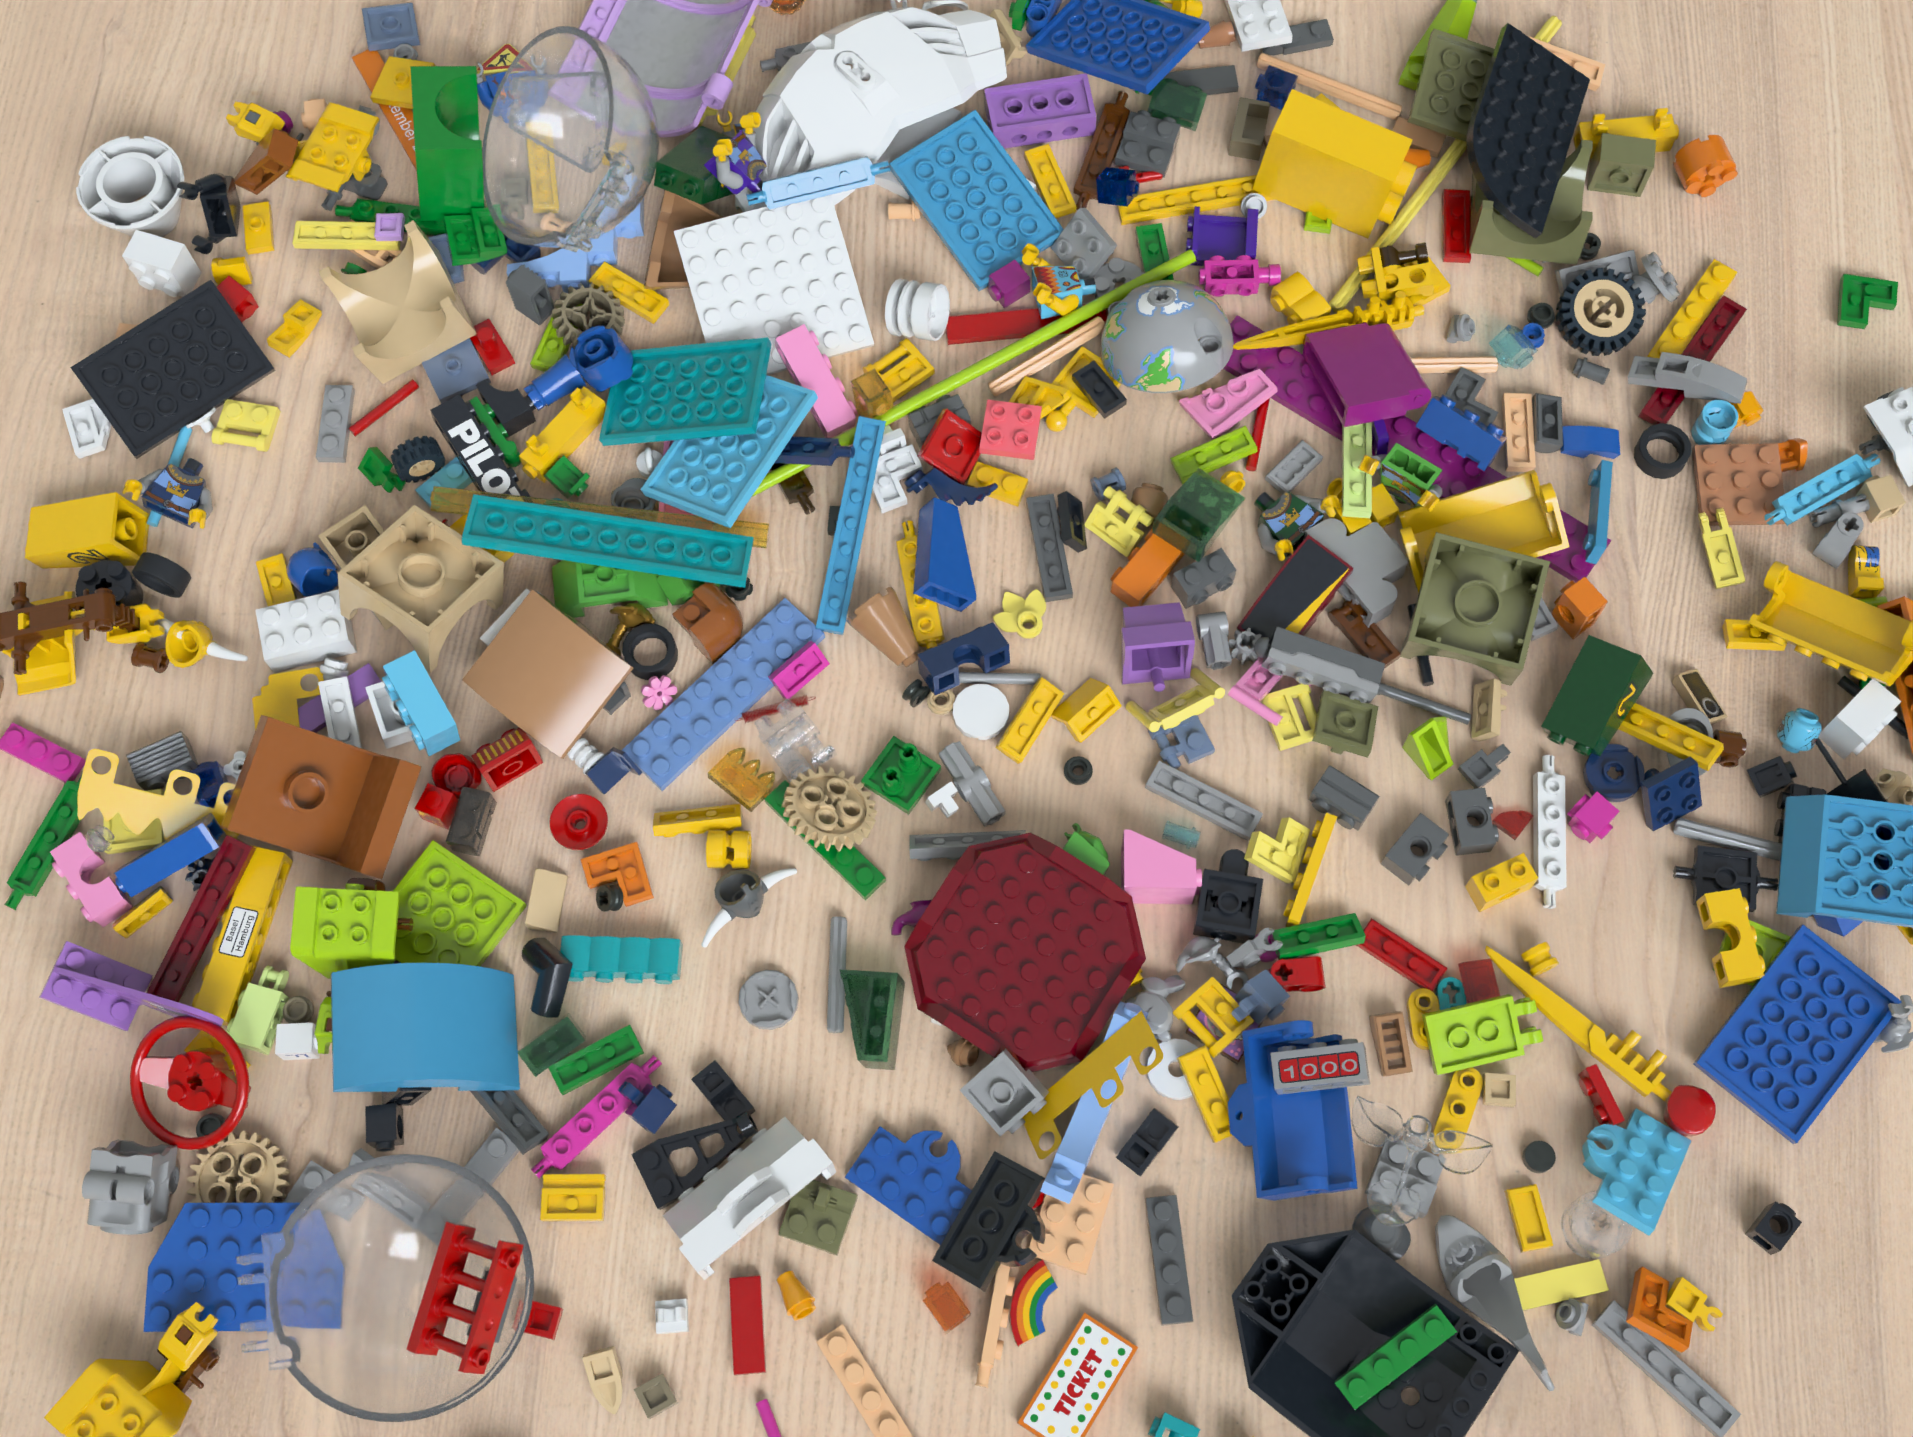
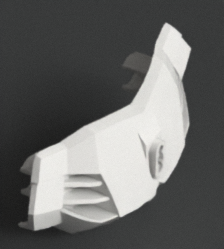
M903 6L865 15L820 34L800 54L792 56L782 67L763 93V99L755 111L761 117L760 126L753 128V131L756 132L755 146L767 165L759 174L760 179L766 181L868 156L872 164H876L900 129L963 104L978 90L1005 80L1007 78L1005 51L1001 47L996 19L972 10L937 15L926 10ZM747 187L737 195L735 194V207L737 210L741 208L743 212L767 206L765 202L749 206L746 194L752 193ZM856 189L832 194L834 206Z

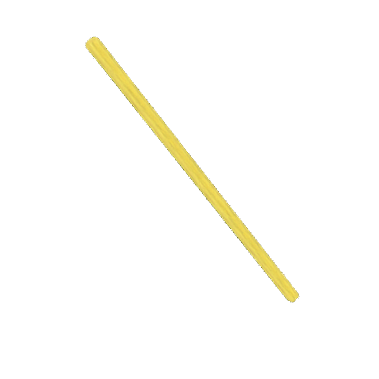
M1551 16L1534 38L1548 43L1562 26L1561 20L1557 16ZM1457 138L1454 140L1373 247H1379L1380 249L1392 246L1465 152L1467 149L1466 141ZM1357 266L1329 302L1331 309L1335 313L1343 310L1361 287V281H1365L1371 273L1359 275Z

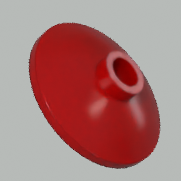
M574 794L562 799L554 807L550 816V830L553 837L560 845L571 850H583L594 846L602 839L608 827V815L605 807L598 799L587 794ZM580 821L586 822V825H585L584 828H582V829H577V828H576V824H577L578 822H580Z

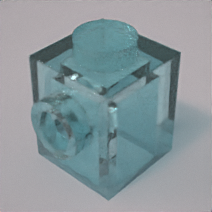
M1513 325L1506 326L1488 343L1497 353L1495 356L1497 357L1496 360L1505 368L1522 369L1531 363L1533 355L1538 351L1522 331Z

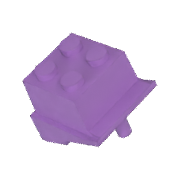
M1180 602L1123 608L1122 685L1153 682L1154 690L1161 692L1165 689V680L1190 678L1195 638L1191 621H1185Z

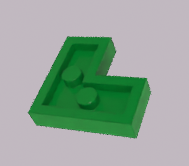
M1843 274L1840 278L1837 325L1865 329L1868 325L1869 307L1894 310L1897 305L1898 282Z

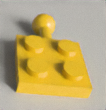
M1081 346L1051 383L1069 389L1072 395L1059 410H1053L1047 415L1046 426L1053 432H1060L1066 427L1067 416L1075 406L1093 418L1099 413L1073 382L1072 374L1095 361L1117 388L1121 386V383L1117 382L1106 371L1101 358Z

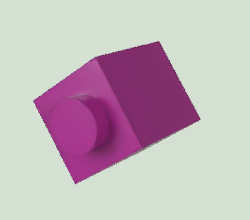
M1013 260L989 275V295L995 302L999 301L1003 308H1006L1030 293L1031 278L1019 263Z

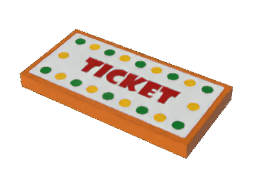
M1084 1312L1017 1424L1037 1437H1085L1138 1347Z

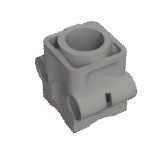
M118 1139L112 1141L107 1148L97 1147L92 1149L90 1171L85 1175L82 1185L84 1199H90L87 1224L100 1226L102 1231L108 1233L133 1235L149 1233L153 1231V1227L167 1221L169 1195L175 1192L179 1181V1169L175 1166L177 1146L161 1144L148 1147L134 1141Z

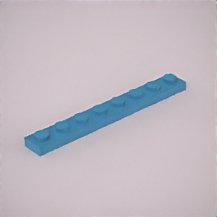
M858 417L853 441L855 455L849 461L816 623V629L839 635L844 633L886 421Z

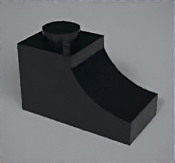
M486 380L476 384L482 400L490 406L495 415L494 418L503 425L509 437L536 422L532 412L536 408L528 395L523 397L518 389L514 391L498 390L492 387Z

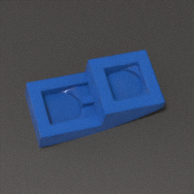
M1562 426L1563 446L1560 449L1562 454L1580 458L1593 454L1615 459L1620 455L1619 430L1596 426Z

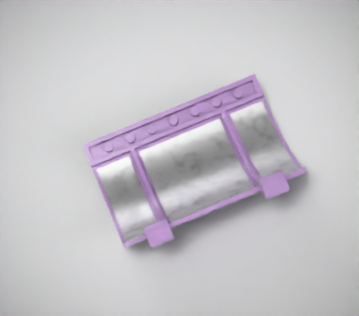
M592 0L547 92L580 113L618 130L649 137L684 135L697 128L707 106L717 110L723 108L733 87L732 81L724 74L756 6L769 7L773 0Z

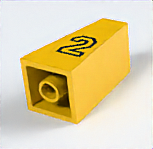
M117 492L31 507L25 558L43 569L78 568L90 566L95 562L103 560L119 561L124 566H135L142 553L146 552L149 530L147 520L149 514Z

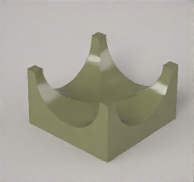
M1581 140L1578 148L1565 159L1543 233L1536 239L1515 226L1494 208V201H1489L1472 174L1469 253L1577 265L1593 220V212L1582 211L1584 184L1593 149V141Z
M1436 532L1426 552L1424 560L1426 563L1421 587L1410 626L1401 648L1400 657L1411 659L1416 656L1429 655L1461 660L1489 670L1499 677L1502 684L1511 686L1524 668L1550 561Z

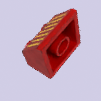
M519 727L507 730L500 739L491 744L482 745L476 750V753L471 755L493 792L543 763L526 732Z

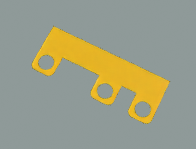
M1142 1011L1048 1089L1049 1093L1044 1098L1047 1103L1037 1113L1033 1115L1029 1111L1022 1117L1025 1120L1024 1126L1039 1159L1048 1157L1062 1142L1054 1119L1089 1089L1092 1088L1102 1108L1109 1106L1122 1095L1124 1086L1115 1068L1126 1058L1131 1056L1141 1075L1147 1074L1162 1061L1163 1052ZM1147 1047H1153L1156 1051L1155 1060L1151 1065L1143 1066L1140 1063L1141 1052ZM1107 1080H1114L1117 1085L1115 1094L1109 1099H1104L1101 1096L1102 1085ZM1050 1131L1055 1137L1054 1144L1049 1150L1043 1151L1039 1147L1040 1137L1045 1132Z

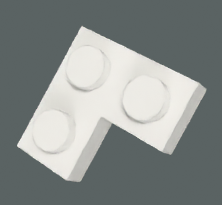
M912 444L879 456L872 492L882 514L908 504L899 480L912 476L920 469L923 471L921 462Z

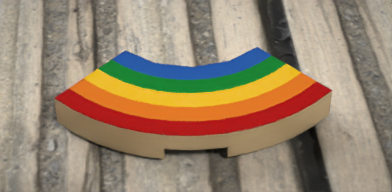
M1043 1260L1028 1270L1019 1282L1013 1295L1010 1321L1017 1347L1046 1332L1042 1321L1043 1306L1047 1298L1058 1287Z

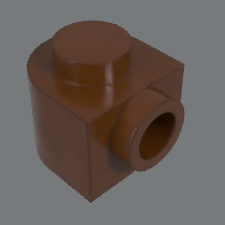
M1716 729L1713 732V738L1723 743L1724 750L1715 763L1728 768L1738 766V759L1744 756L1746 752V739H1743L1740 732Z

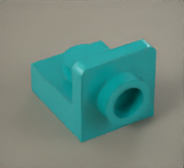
M1164 1412L1161 1419L1155 1416L1148 1435L1162 1437L1166 1429L1170 1431L1168 1437H1197L1200 1429Z

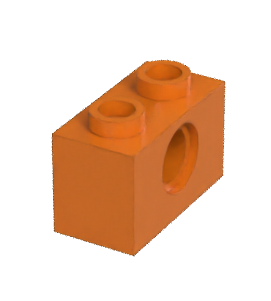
M1583 577L1577 583L1572 580L1561 589L1562 595L1554 601L1556 606L1551 613L1555 621L1573 640L1595 624L1608 603L1586 577Z

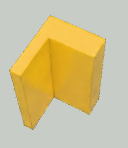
M1090 678L1053 711L1051 717L1064 723L1073 738L1082 743L1122 705L1108 684Z

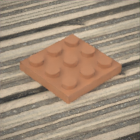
M1778 443L1694 445L1692 457L1699 513H1706L1709 519V526H1719L1716 519V509L1719 508L1724 509L1728 525H1769L1767 522L1774 517L1766 521L1764 517L1775 510L1772 502L1784 495ZM1781 519L1773 525L1785 524V522Z

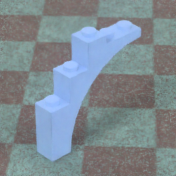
M641 168L614 169L613 184L607 202L591 226L566 247L548 256L528 262L507 264V276L521 265H525L526 268L529 267L530 271L533 270L534 273L545 279L548 288L561 285L563 292L568 293L570 285L577 290L580 282L584 285V288L589 287L588 280L591 278V266L600 267L604 261L610 265H617L618 237L634 238L644 236V179Z

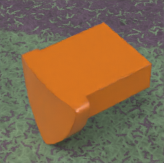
M1794 438L1778 443L1781 471L1803 470L1808 452L1807 441L1801 438Z

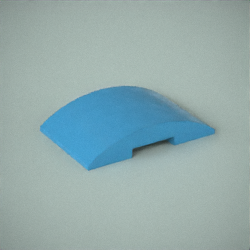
M450 963L384 964L331 973L333 1092H396L398 1088L458 1087V1091L520 1089L513 974L486 967Z

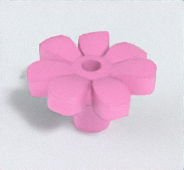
M665 675L661 676L660 680L658 677L653 676L649 679V683L641 688V693L645 696L642 702L646 707L652 706L654 710H661L663 703L667 706L673 703L674 700L670 695L677 693V687L674 684H670L671 679Z

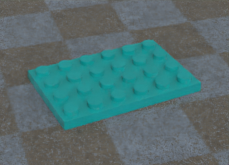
M768 337L631 350L633 354L632 376L610 387L599 441L603 446L756 434L772 343Z

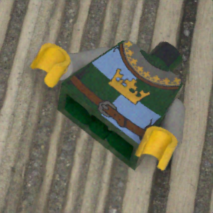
M1266 492L1262 493L1254 503L1263 512L1259 517L1257 530L1261 547L1277 555L1279 561L1286 560L1302 543L1305 531L1323 521V513L1326 512L1329 517L1336 515L1334 507H1342L1338 497L1329 495L1324 499L1285 492L1275 501Z

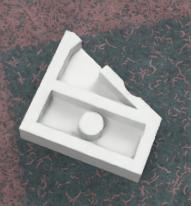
M93 399L62 409L75 455L79 459L106 450L111 423Z

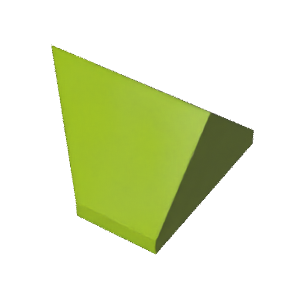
M1446 717L1430 718L1408 734L1402 748L1428 779L1433 780L1454 765L1449 752Z

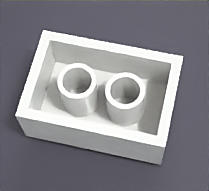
M339 589L256 609L264 661L274 673L324 661L325 658H336L357 653L352 622L341 615Z

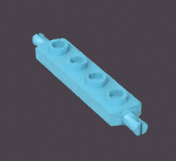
M1858 454L1853 455L1774 500L1772 504L1775 510L1765 515V521L1774 517L1767 524L1773 525L1782 519L1787 526L1872 477L1870 468L1878 465L1881 461L1880 458L1871 462L1878 457L1877 454H1872L1864 460Z

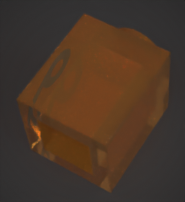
M938 1282L925 1292L927 1297L923 1300V1304L945 1335L971 1316V1312L949 1282H946L944 1285Z

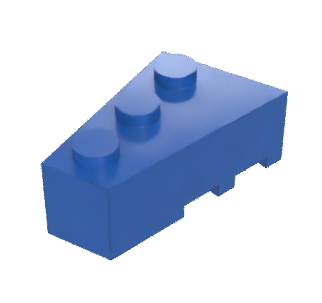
M1443 394L1441 397L1434 396L1417 422L1416 427L1440 443L1447 444L1457 450V454L1465 458L1467 456L1479 463L1477 467L1485 471L1491 465L1507 439L1506 436L1502 435L1504 430L1493 423L1487 426L1478 421L1480 419L1478 414L1469 409H1465L1463 412L1455 407L1456 402Z

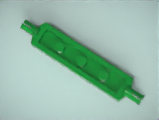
M357 198L352 207L336 205L337 208H335L336 216L350 217V220L352 219L355 222H376V213H403L405 217L404 225L414 220L425 235L436 236L445 233L443 221L420 220L419 206Z
M81 777L78 782L67 781L6 882L13 891L6 903H4L5 906L16 910L24 895L37 896L53 869L52 863L55 862V859L50 851L70 839L81 821L78 819V789Z

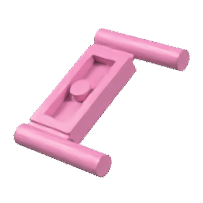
M1259 657L1236 685L1231 688L1228 696L1270 723L1278 726L1283 716L1262 704L1261 701L1282 676L1274 675L1268 669L1261 667L1263 658Z

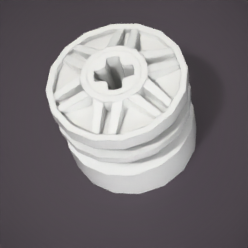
M895 280L889 290L885 305V321L889 333L894 336L903 335L908 338L915 335L916 338L922 340H939L945 332L950 312L949 292L946 286L930 282L920 284L915 280Z

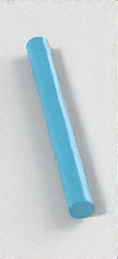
M185 426L180 430L168 464L180 466L192 432L191 428ZM151 510L147 524L157 527L162 515Z

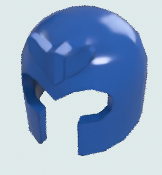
M316 542L313 543L314 547L302 548L296 551L290 557L286 567L288 579L306 597L332 591L338 586V574L335 571L337 568ZM327 569L333 570L330 572L329 576L327 574Z

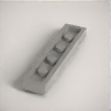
M1615 1300L1611 1301L1592 1323V1326L1715 1437H1723L1741 1414L1659 1340L1627 1323L1628 1312Z

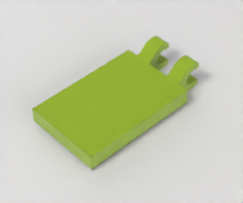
M1506 994L1422 1014L1434 1073L1441 1075L1525 1055L1523 1046L1543 1042L1541 1029H1536L1535 1026L1520 1031L1517 1016L1537 1012L1535 1000L1525 997L1514 1001L1512 995Z

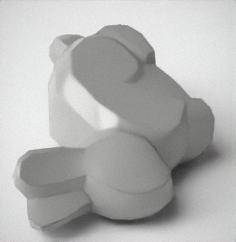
M1179 975L1170 976L1165 980L1158 977H1148L1140 982L1143 991L1138 992L1135 997L1125 1001V1003H1134L1140 1006L1143 1011L1148 1012L1146 1020L1156 1039L1164 1042L1171 1040L1170 1028L1173 1024V1009L1166 998L1169 994L1182 990L1186 985L1185 981L1181 980Z

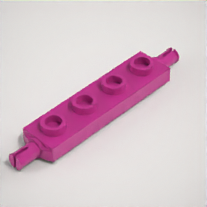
M652 1055L641 1067L633 1063L627 1066L540 1147L544 1158L531 1168V1171L536 1173L544 1165L535 1174L540 1179L552 1166L563 1170L631 1105L632 1102L617 1091L623 1082L631 1083L641 1092L647 1083L652 1085L649 1075L662 1063L659 1060L655 1062L657 1058Z

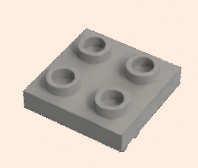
M1079 208L1051 249L1066 266L1076 267L1079 279L1093 278L1102 265L1108 261V257L1114 253L1117 244L1086 208Z

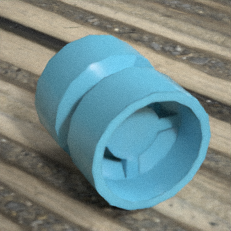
M1724 400L1708 402L1691 430L1695 443L1698 445L1724 444L1739 419L1735 407Z

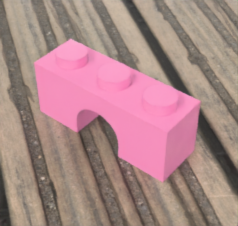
M77 833L50 851L55 859V862L52 863L53 868L60 877L63 878L65 876L70 883L66 886L67 890L75 900H81L84 906L80 910L90 923L95 921L102 927H105L134 907L127 895L118 888L116 882L111 877H107L97 884L90 883L93 871L104 864L105 861L92 841L83 833Z

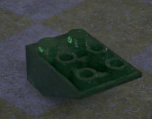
M1198 468L1174 493L1157 515L1152 533L1197 562H1200L1244 502L1245 497Z

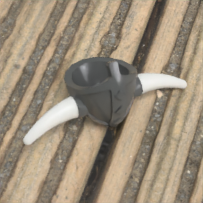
M782 869L771 872L761 878L749 870H735L723 875L716 883L714 890L715 898L722 908L709 925L701 944L702 947H707L714 935L735 917L753 918L758 916L763 904L764 894L768 889L780 880L796 874L797 869Z

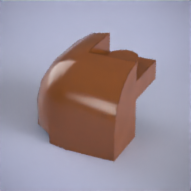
M708 582L692 591L693 597L672 615L692 637L695 647L714 664L741 639L743 621L741 612L736 604L715 583Z

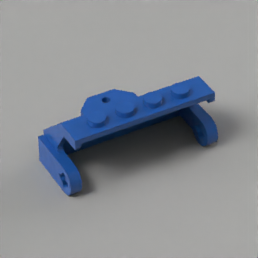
M1307 1020L1289 1021L1242 1031L1247 1083L1239 1084L1228 1101L1230 1133L1239 1142L1253 1149L1257 1198L1275 1201L1358 1189L1347 1087L1278 1095L1274 1088L1271 1053L1278 1052L1279 1047L1296 1046V1050L1307 1049L1309 1044L1325 1042L1327 1046L1339 1045L1342 1036L1333 1034L1310 1038L1314 1036L1313 1022Z

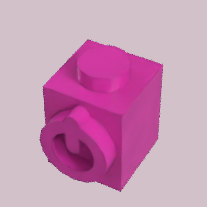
M1598 792L1591 798L1585 794L1567 813L1572 818L1568 825L1578 838L1591 843L1596 837L1602 840L1612 830L1613 826L1610 822L1620 811Z

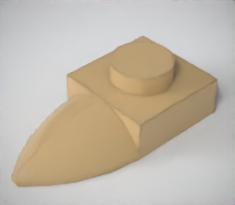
M615 1346L586 1353L583 1355L582 1360L595 1398L607 1411L616 1414L622 1400L623 1388L621 1379L623 1374Z

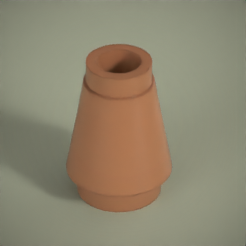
M1223 20L1211 26L1210 31L1198 42L1199 48L1230 46L1231 42L1236 41L1231 21L1224 22Z

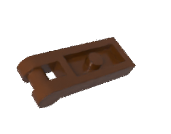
M1346 600L1341 608H1334L1328 612L1331 622L1343 632L1362 656L1385 663L1384 668L1400 658L1401 653L1375 623H1372L1369 628L1364 624V619L1361 615L1367 616L1368 614L1359 604H1353L1352 600ZM1349 615L1355 618L1351 622L1346 618Z

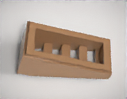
M1396 1011L1370 1015V1027L1382 1076L1413 1072L1403 1012ZM1382 1023H1394V1028L1382 1029L1381 1027ZM1396 1034L1397 1040L1384 1041L1383 1039L1385 1035ZM1399 1046L1400 1052L1386 1054L1385 1048ZM1402 1058L1403 1064L1388 1066L1387 1060Z

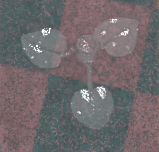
M1357 1096L1353 1105L1352 1126L1356 1136L1362 1142L1373 1147H1381L1388 1139L1391 1142H1396L1403 1136V1143L1408 1149L1399 1184L1396 1185L1391 1181L1383 1180L1373 1184L1368 1191L1367 1203L1369 1209L1378 1221L1386 1226L1396 1227L1405 1225L1412 1221L1419 1213L1421 1206L1419 1194L1415 1190L1404 1188L1414 1152L1425 1149L1429 1142L1431 1151L1434 1154H1439V1163L1443 1168L1452 1173L1464 1175L1477 1170L1493 1147V1144L1482 1138L1460 1131L1446 1130L1435 1136L1431 1132L1432 1125L1427 1118L1414 1115L1408 1118L1406 1123H1403L1401 1115L1393 1108L1381 1103L1368 1101L1360 1096Z

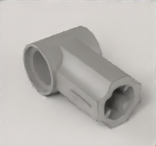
M1226 612L1196 615L1197 634L1199 640H1202L1207 668L1217 670L1231 665Z

